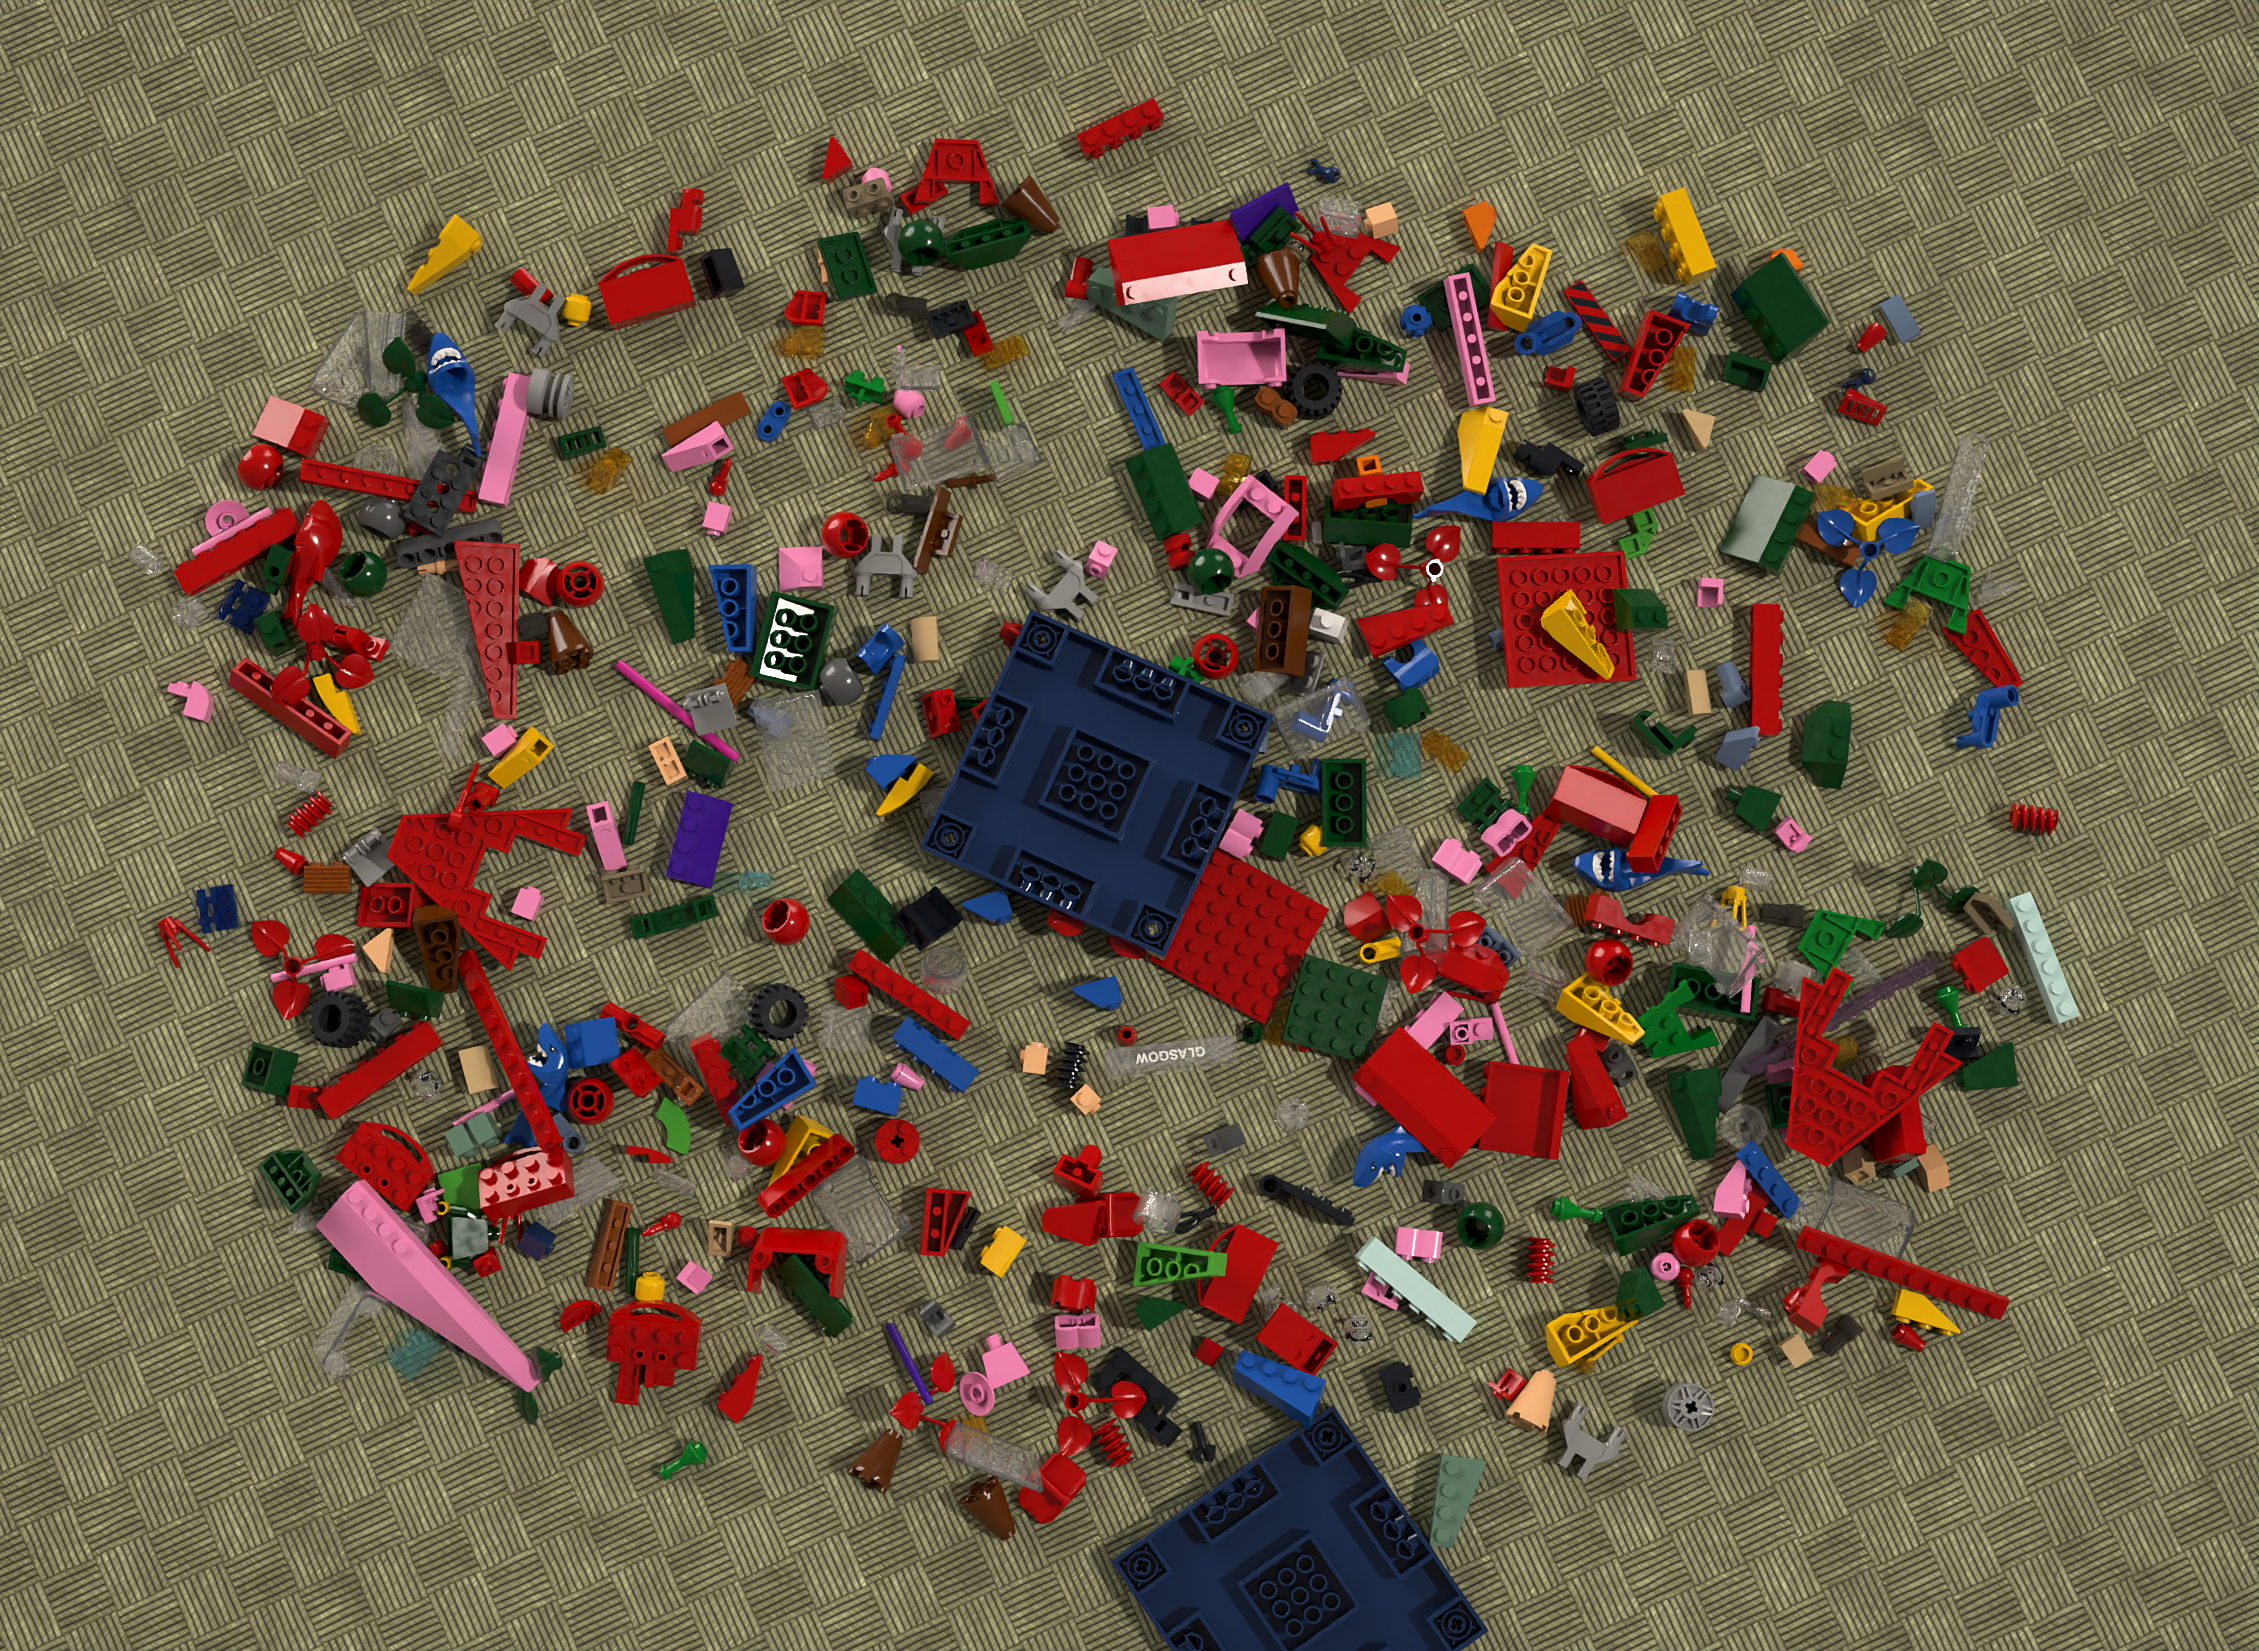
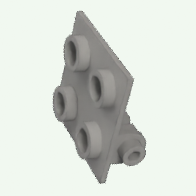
M1306 651L1304 677H1289L1286 692L1297 693L1301 697H1305L1306 694L1314 695L1326 652Z
M726 683L685 694L687 700L683 702L685 710L691 712L698 736L738 725Z
M377 827L341 854L343 859L352 867L367 887L371 886L396 866L387 858L391 845Z

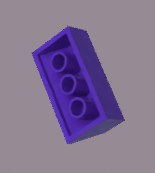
M687 791L666 873L667 878L712 889L733 803Z

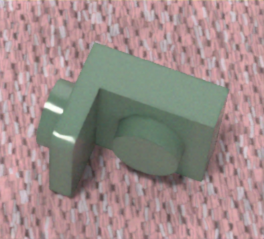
M1915 1157L1905 1162L1891 1164L1892 1169L1887 1171L1890 1179H1896L1918 1167L1919 1163L1917 1160L1919 1158Z

